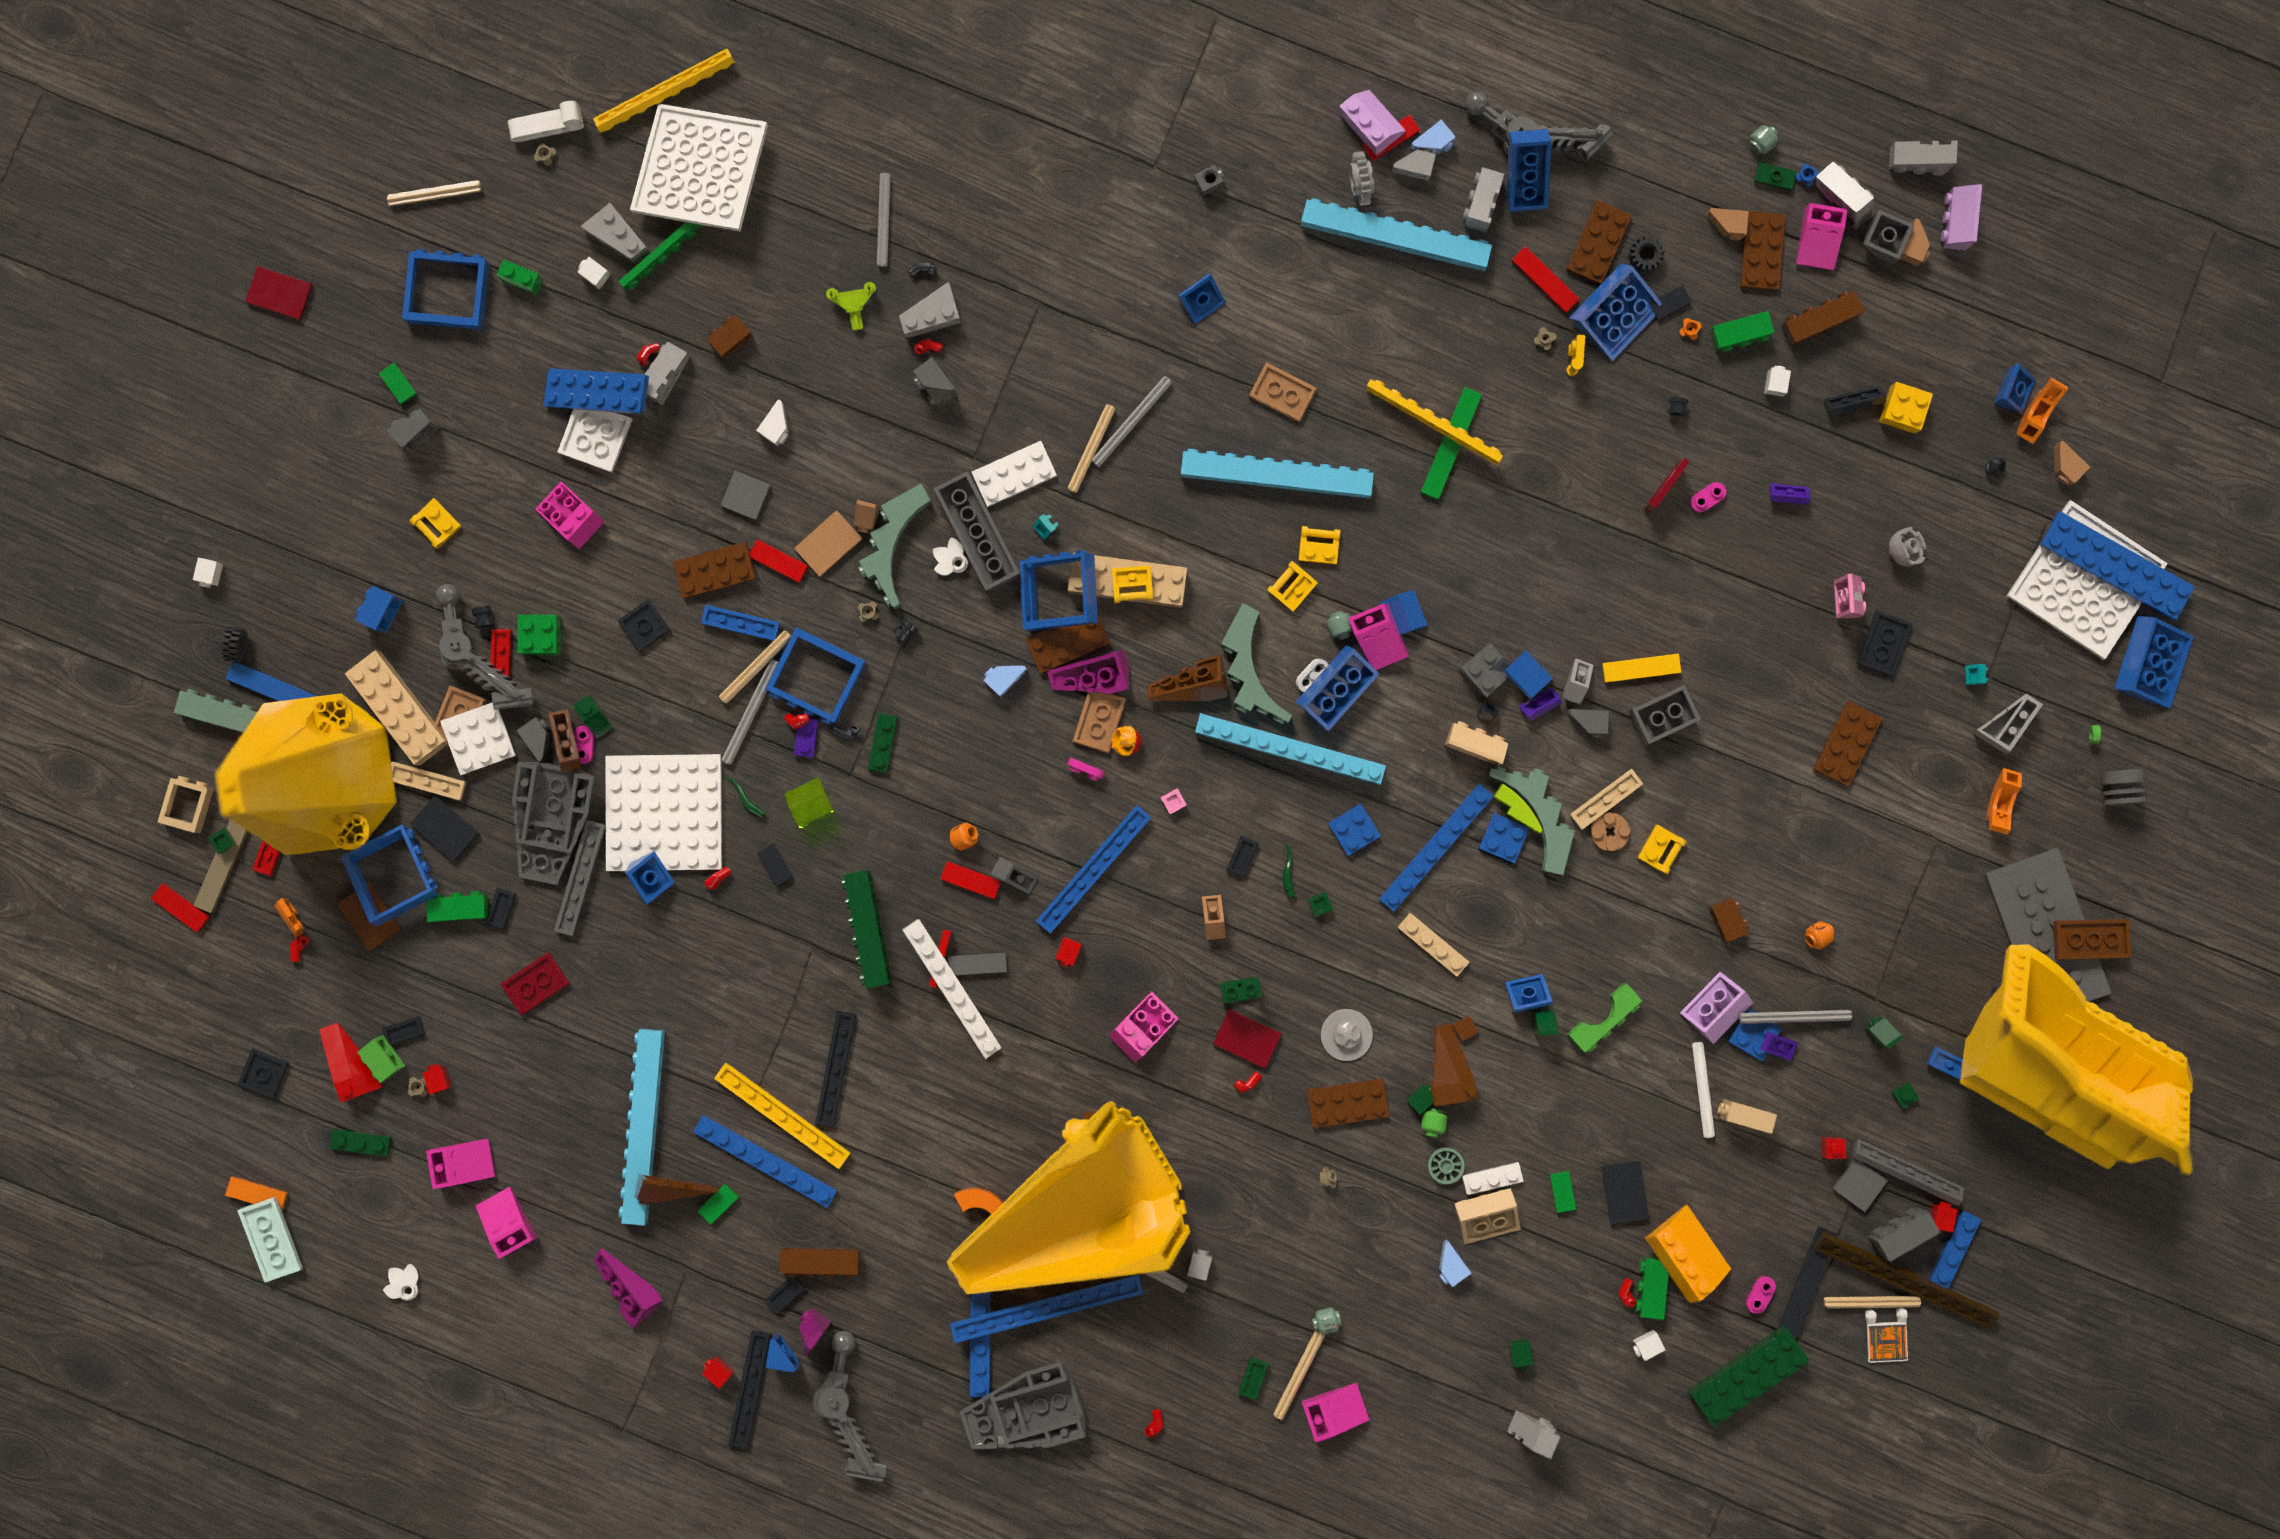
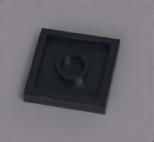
M647 599L617 620L639 652L671 631L650 599Z
M252 1048L238 1085L270 1098H275L289 1062Z

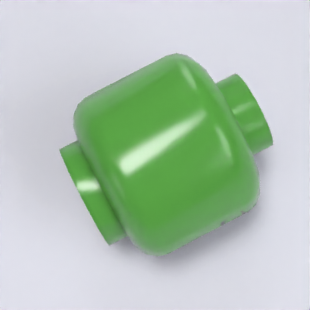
M1429 1108L1428 1111L1423 1113L1421 1129L1426 1132V1136L1437 1138L1438 1134L1445 1133L1448 1117L1444 1114L1443 1110Z

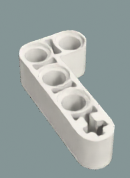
M566 101L560 103V109L510 119L508 127L511 141L521 142L582 129L584 124L581 109L575 101Z

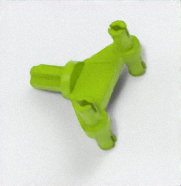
M867 282L864 285V289L838 293L835 288H830L827 290L826 296L834 303L846 309V313L849 312L852 329L860 330L863 329L860 310H863L864 304L875 292L876 286L873 282Z

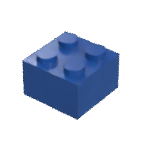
M372 586L371 589L369 588L366 591L365 601L362 606L358 607L355 620L386 634L403 600Z

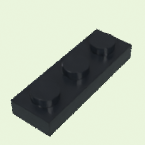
M1880 386L1824 399V406L1830 416L1886 403V395Z

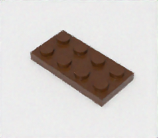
M1597 200L1566 270L1601 285L1632 214Z
M1749 211L1747 234L1744 236L1740 288L1779 290L1785 214Z
M747 542L673 561L683 599L756 580Z
M1099 616L1097 624L1046 629L1025 638L1040 674L1110 644Z
M1846 701L1813 770L1848 787L1883 718L1850 701Z
M2129 919L2053 921L2055 960L2131 958Z
M1383 1078L1307 1089L1312 1128L1389 1117Z

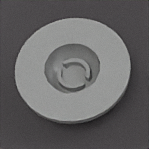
M1352 1009L1335 1011L1326 1018L1322 1025V1044L1325 1050L1338 1060L1351 1061L1358 1059L1367 1052L1372 1043L1373 1033L1371 1025L1367 1018L1358 1011Z

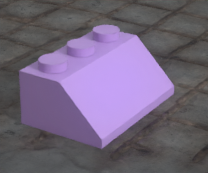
M1370 90L1353 94L1339 106L1342 118L1375 155L1379 154L1405 133L1404 128Z
M1982 185L1953 187L1946 193L1945 204H1947V210L1943 215L1945 230L1941 234L1943 248L1967 250L1977 242Z
M1719 972L1680 1014L1714 1044L1739 1018L1740 1013H1744L1754 1002L1743 989Z

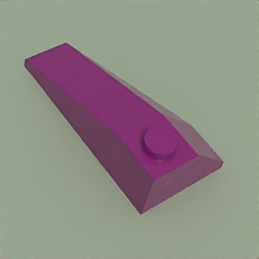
M1124 649L1047 671L1053 690L1111 694L1129 689V665Z
M604 1249L598 1251L594 1262L604 1281L609 1282L612 1291L610 1293L613 1298L617 1297L621 1305L618 1308L631 1328L634 1329L658 1308L662 1302L660 1294L652 1285Z
M814 1308L810 1312L806 1310L800 1318L802 1323L799 1329L802 1350L805 1356H807L831 1323L829 1319Z

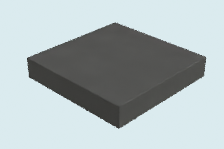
M734 471L720 506L757 521L771 485Z
M1854 1158L1832 1189L1863 1212H1866L1887 1180Z

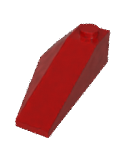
M338 1022L319 1029L332 1080L341 1103L383 1087L382 1083L373 1077L369 1067L362 1062L361 1056L358 1054V1047Z

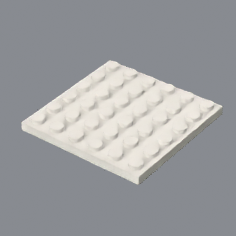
M658 104L630 210L632 213L740 232L768 124L763 121Z
M2068 501L2062 512L2159 567L2163 569L2166 567V562L2073 501ZM2040 545L2006 596L2101 659H2106L2142 603Z
M721 754L606 756V871H626L629 863L652 851L656 852L667 870L722 869Z

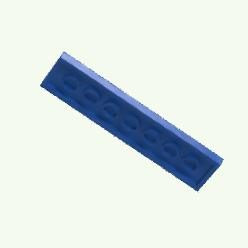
M2061 511L2057 512L2039 544L2172 620H2177L2195 587Z

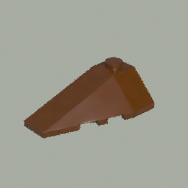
M1221 655L1201 659L1192 668L1187 669L1185 667L1180 670L1181 673L1173 677L1168 675L1149 684L1148 700L1211 701L1228 697V683Z
M1452 1024L1435 1026L1433 1050L1436 1053L1435 1062L1432 1063L1434 1080L1431 1081L1434 1106L1478 1099L1475 1079Z
M639 1174L635 1198L639 1200L640 1204L650 1205L651 1202L657 1203L716 1193L718 1188L711 1185Z

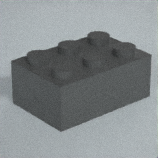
M1685 685L1629 710L1644 745L1655 742L1701 720Z
M1914 1207L1907 1210L1905 1216L1890 1220L1888 1222L1889 1225L1886 1227L1874 1229L1872 1235L1868 1236L1879 1257L1891 1262L1939 1234L1940 1231L1929 1212Z

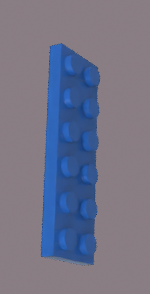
M549 368L543 406L549 408L644 414L649 376L645 374Z

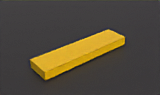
M1679 654L1602 663L1604 683L1681 673Z

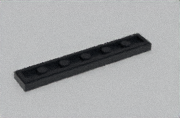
M837 1010L815 1125L835 1127L856 1014Z
M1820 1226L1816 1229L1778 1326L1780 1328L1784 1325L1788 1328L1795 1340L1829 1257L1814 1250V1245L1824 1232L1837 1237V1233Z
M757 1330L751 1331L728 1446L748 1449L771 1333Z

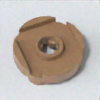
M1616 813L1602 814L1592 822L1590 829L1593 843L1601 850L1606 851L1622 848L1628 841L1630 833L1626 820ZM1613 827L1614 836L1610 835L1607 837L1605 829Z

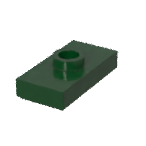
M1759 162L1754 182L1791 191L1796 171Z
M1250 1356L1238 1395L1257 1400L1269 1364L1268 1362Z

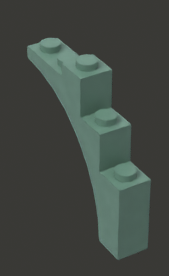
M922 484L881 505L883 511L880 513L885 522L890 521V523L870 533L872 536L870 542L873 548H878L879 550L859 561L861 566L858 568L863 577L867 576L869 580L877 577L874 581L878 589L884 590L886 594L883 597L888 607L892 606L894 609L901 606L893 582V558L896 545L907 524L919 511L932 503Z
M1242 603L1221 643L1225 652L1231 655L1237 654L1227 673L1230 676L1229 679L1237 684L1240 682L1244 683L1233 704L1237 705L1235 708L1243 713H1246V711L1251 712L1253 706L1257 707L1256 711L1259 713L1273 715V720L1280 724L1288 723L1292 715L1280 708L1267 695L1254 671L1251 656V639L1259 611Z
M1497 766L1494 769H1489L1487 777L1500 781L1517 792L1527 802L1538 819L1544 841L1542 871L1563 875L1575 831L1571 830V826L1559 823V826H1556L1562 803L1557 802L1558 799L1546 796V799L1543 798L1549 776L1544 775L1545 771L1534 769L1533 772L1529 771L1526 778L1523 773L1513 771V774L1506 773L1505 768Z

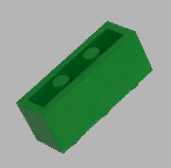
M1769 311L1718 324L1709 330L1715 351L1722 350V353L1731 351L1733 347L1740 345V348L1747 347L1756 340L1759 343L1768 341L1775 333Z
M482 891L470 892V896H463V892L451 893V897H444V894H439L426 900L427 922L488 918V895H482Z
M1643 1256V1261L1639 1263L1641 1281L1638 1280L1637 1292L1640 1293L1639 1300H1636L1635 1311L1638 1312L1637 1314L1640 1317L1664 1320L1669 1273L1659 1258Z

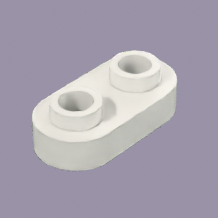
M1322 659L1313 660L1297 677V688L1305 692L1325 670L1328 663ZM1317 665L1321 667L1319 671L1315 670ZM1304 679L1308 680L1306 685L1302 684Z

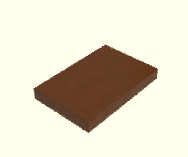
M368 882V889L379 914L388 910V907L372 883ZM356 891L337 903L368 951H372L402 930L395 918L378 927L370 924Z

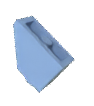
M1440 120L1412 142L1410 149L1412 151L1428 149L1435 154H1439L1443 150L1447 152L1454 146L1453 142L1456 137L1445 123Z
M996 666L994 669L991 667L984 674L986 678L983 681L1002 697L1027 671V668L1025 666Z
M1448 1240L1443 1241L1439 1266L1442 1274L1439 1276L1446 1285L1450 1283L1453 1287L1469 1276L1471 1272Z

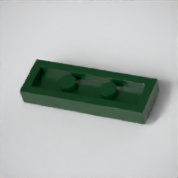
M878 713L868 770L887 773L897 716Z
M332 1129L330 1149L389 1156L391 1136Z

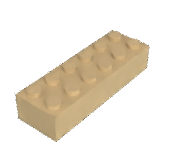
M1095 555L1097 597L1114 599L1112 568L1150 565L1153 601H1147V599L1129 601L1182 608L1187 568ZM1081 562L1071 564L1068 593L1083 595ZM1146 586L1119 588L1120 593L1146 591Z
M375 650L345 673L414 765L421 766L448 743L446 736L436 726L434 720L382 652Z

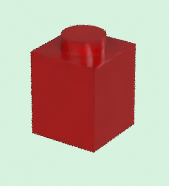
M1064 937L1055 958L1059 960L1058 964L1067 968L1069 965L1074 966L1082 944Z
M439 1063L427 1067L428 1071L422 1072L429 1095L452 1088L446 1065L440 1067Z
M1820 1137L1821 1157L1826 1159H1846V1139L1841 1137Z
M1940 1201L1939 1205L1933 1204L1931 1217L1939 1230L1954 1231L1957 1209L1952 1208L1950 1203Z
M716 1356L713 1360L709 1358L703 1365L705 1370L702 1375L720 1389L734 1370Z

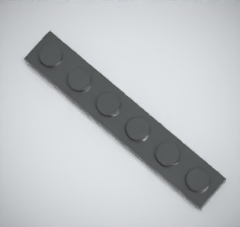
M586 820L554 928L556 932L570 936L575 934L606 829L604 824Z
M1858 1139L1854 1143L1853 1158L1957 1206L1962 1203L1963 1187Z

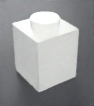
M590 257L587 260H583L578 267V273L598 289L602 287L611 275Z
M1783 366L1771 368L1767 373L1764 393L1781 397L1786 395L1791 371L1785 370L1786 368Z
M198 558L193 580L198 581L199 586L210 588L211 585L218 586L223 564Z
M1654 1330L1633 1340L1635 1346L1632 1348L1638 1358L1641 1356L1645 1361L1665 1351L1658 1334Z

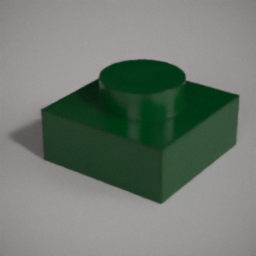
M223 828L208 837L217 854H222L236 845L227 828Z
M1326 892L1308 899L1315 917L1333 910Z
M1909 1082L1891 1091L1902 1109L1920 1099Z

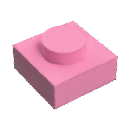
M1178 788L1161 797L1169 814L1186 806Z

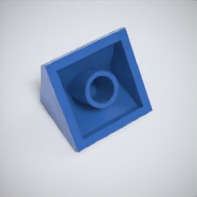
M1210 273L1178 295L1179 303L1194 324L1226 303Z
M2016 363L2008 368L1994 404L2022 414L2036 379L2025 368Z
M1414 590L1395 595L1378 603V605L1389 604L1401 636L1427 626Z
M1527 649L1504 671L1530 699L1553 678Z
M655 851L629 863L625 872L645 905L649 904L675 883Z
M1543 974L1505 982L1512 1012L1553 1004Z
M778 1332L770 1340L766 1368L789 1372L796 1371L801 1362Z

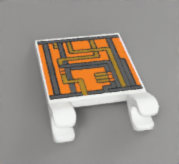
M1896 1308L1897 1322L1876 1323V1312L1873 1309L1865 1310L1869 1363L1908 1361L1907 1311L1904 1308Z

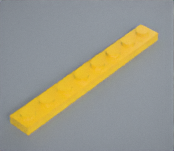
M725 49L593 118L600 133L608 131L614 125L629 120L631 116L643 113L648 107L660 104L665 98L679 94L681 90L696 85L698 81L713 76L715 72L721 69H727L734 63V60L728 49Z
M1370 379L1366 389L1370 393L1497 466L1500 464L1503 455H1501V451L1497 448H1489L1484 445L1483 440L1468 436V432L1460 427L1456 429L1451 426V422L1447 419L1437 418L1431 410L1427 408L1424 410L1418 407V403L1414 400H1406L1401 397L1402 394L1394 389L1391 391L1385 388L1386 385L1381 381Z
M727 1062L715 1076V1080L836 1168L840 1169L851 1152Z

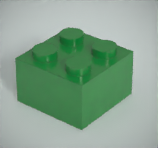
M518 615L517 653L521 655H561V617L558 615Z

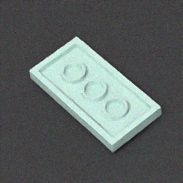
M276 1196L238 1210L264 1282L303 1269Z

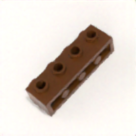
M1845 291L1839 294L1838 299L1834 301L1831 298L1821 302V306L1816 309L1812 306L1803 311L1804 314L1798 317L1796 314L1787 317L1782 328L1790 345L1793 346L1862 315L1865 310L1856 291L1852 293Z
M783 1247L780 1250V1273H785V1277H796V1274H804V1277H816V1274H823V1277L833 1278L835 1274L843 1275V1278H854L859 1273L860 1249Z

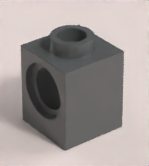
M1215 165L1194 175V181L1202 196L1223 187L1224 175L1221 169L1217 170ZM1208 176H1212L1215 178V182L1207 183L1205 179Z

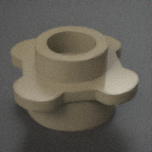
M540 144L534 159L537 162H544L546 166L552 164L553 156L556 155V150L549 148L545 144Z
M1545 327L1539 329L1538 336L1534 338V343L1545 350H1549L1552 341L1556 339V334L1550 333Z
M871 601L870 603H860L858 605L861 614L859 618L862 622L878 618L876 613L877 604Z
M412 1077L409 1079L408 1094L410 1096L420 1095L424 1097L427 1095L424 1078L416 1079Z
M1324 1167L1320 1173V1181L1323 1186L1336 1187L1337 1176L1333 1169L1329 1170L1328 1167Z

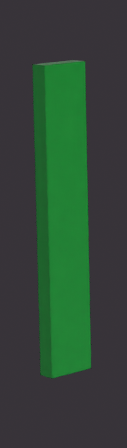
M1464 387L1450 420L1451 426L1456 429L1460 427L1465 431L1468 430L1482 394ZM1444 435L1420 493L1436 500L1439 499L1461 445Z

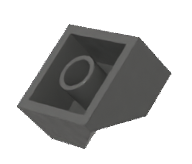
M1878 210L1873 215L1867 228L1863 245L1875 257L1894 265L1902 255L1914 224Z
M932 358L913 371L915 374L913 379L921 391L925 389L928 393L926 398L932 406L936 404L940 408L957 396L954 386Z
M419 408L412 411L408 418L394 420L389 425L387 432L403 449L413 454L440 427Z
M1491 643L1459 669L1483 698L1487 697L1509 678L1504 672L1509 666Z

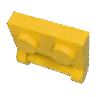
M1577 335L1568 346V356H1571L1570 365L1566 369L1568 376H1575L1583 366L1585 335Z
M435 498L409 521L432 542L431 545L435 549L441 547L462 527ZM425 517L442 533L440 537H437L422 522Z
M1302 526L1298 561L1337 564L1340 530H1317ZM1307 536L1333 539V544L1307 542Z
M1291 561L1288 564V569L1267 591L1294 612L1318 582ZM1296 572L1299 576L1282 595L1278 591L1292 574Z
M1150 565L1112 568L1115 603L1141 599L1153 601ZM1146 586L1145 592H1119V588Z
M1655 825L1637 858L1668 875L1671 871L1669 868L1681 847H1684L1687 841L1663 827ZM1670 840H1672L1675 844L1662 865L1658 861Z

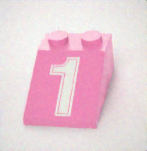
M1847 574L1834 580L1836 619L1864 616L1866 612V602L1863 601L1865 584L1862 582L1861 577Z

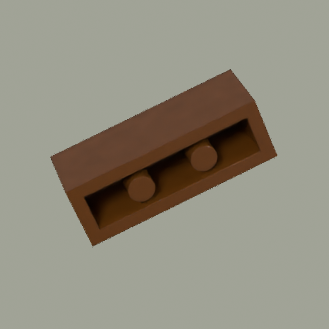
M568 709L550 712V724L561 773L580 770L579 756Z

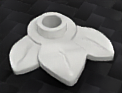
M950 538L948 548L938 547L933 549L934 557L939 562L934 569L937 573L949 575L952 572L961 573L966 570L968 561L963 555L964 549L958 540ZM957 560L962 561L960 567L955 566Z
M409 1264L405 1270L399 1268H390L388 1270L391 1284L383 1289L385 1294L393 1299L400 1297L406 1301L414 1299L418 1294L416 1283L419 1275L416 1268ZM407 1287L412 1289L411 1294L406 1292Z

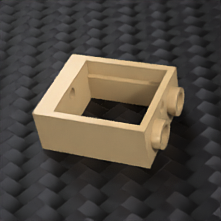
M178 776V779L171 778L158 823L193 833H201L214 789L208 788V784L197 781L196 784L189 782L190 778ZM178 785L201 791L192 823L169 816Z
M1725 1099L1718 1107L1719 1118L1771 1134L1773 1132L1776 1114Z

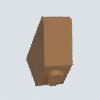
M1710 208L1708 210L1707 218L1724 237H1729L1730 240H1741L1747 234L1749 211Z
M1916 218L1911 222L1914 224V227L1900 259L1918 266L1927 260L1930 253L1927 250L1930 244L1920 220Z
M2061 441L2054 446V473L2062 484L2067 486L2075 484L2090 466L2064 441Z
M857 500L854 526L858 528L857 531L868 534L869 531L873 532L875 530L880 511L876 504Z
M1221 895L1203 896L1202 904L1206 940L1226 938Z

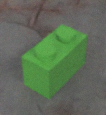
M383 1035L373 1039L358 1051L362 1062L369 1067L373 1077L380 1083L390 1079L405 1067V1064Z

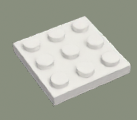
M573 409L558 453L613 473L632 419L615 412Z
M493 703L440 721L460 775L516 756L500 710H494Z

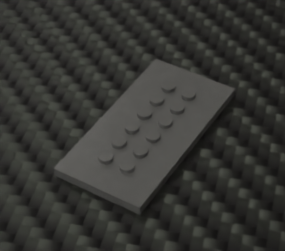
M2054 848L1984 873L2010 945H2030L2048 956L2076 982L2088 1002L2111 994L2099 959L2055 960L2053 921L2085 920L2059 848Z

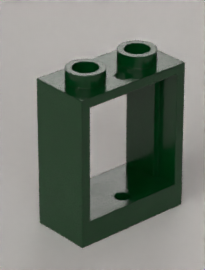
M1258 977L1219 983L1223 1003L1262 997Z

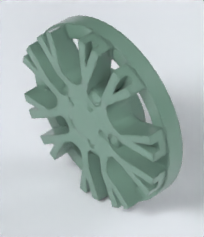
M1440 1148L1430 1156L1428 1170L1432 1178L1437 1182L1451 1184L1462 1176L1464 1160L1456 1150ZM1446 1151V1157H1441L1440 1152ZM1450 1152H1453L1451 1159H1449ZM1436 1154L1441 1158L1440 1161L1435 1158ZM1458 1156L1460 1162L1453 1163V1159ZM1432 1161H1436L1438 1166L1431 1167ZM1454 1165L1461 1166V1169H1455ZM1439 1168L1440 1171H1438L1437 1173L1433 1174L1432 1171H1434V1170H1436V1169ZM1453 1170L1459 1173L1456 1178L1451 1175ZM1440 1173L1444 1174L1443 1180L1437 1178ZM1446 1174H1449L1450 1176L1449 1181H1447Z

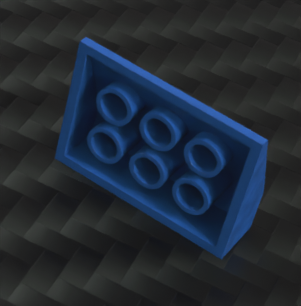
M1621 263L1569 319L1588 340L1609 360L1613 361L1656 316L1649 303L1655 301L1659 306L1662 303L1633 266Z
M2138 616L2114 689L2129 696L2171 709L2194 636L2157 618Z

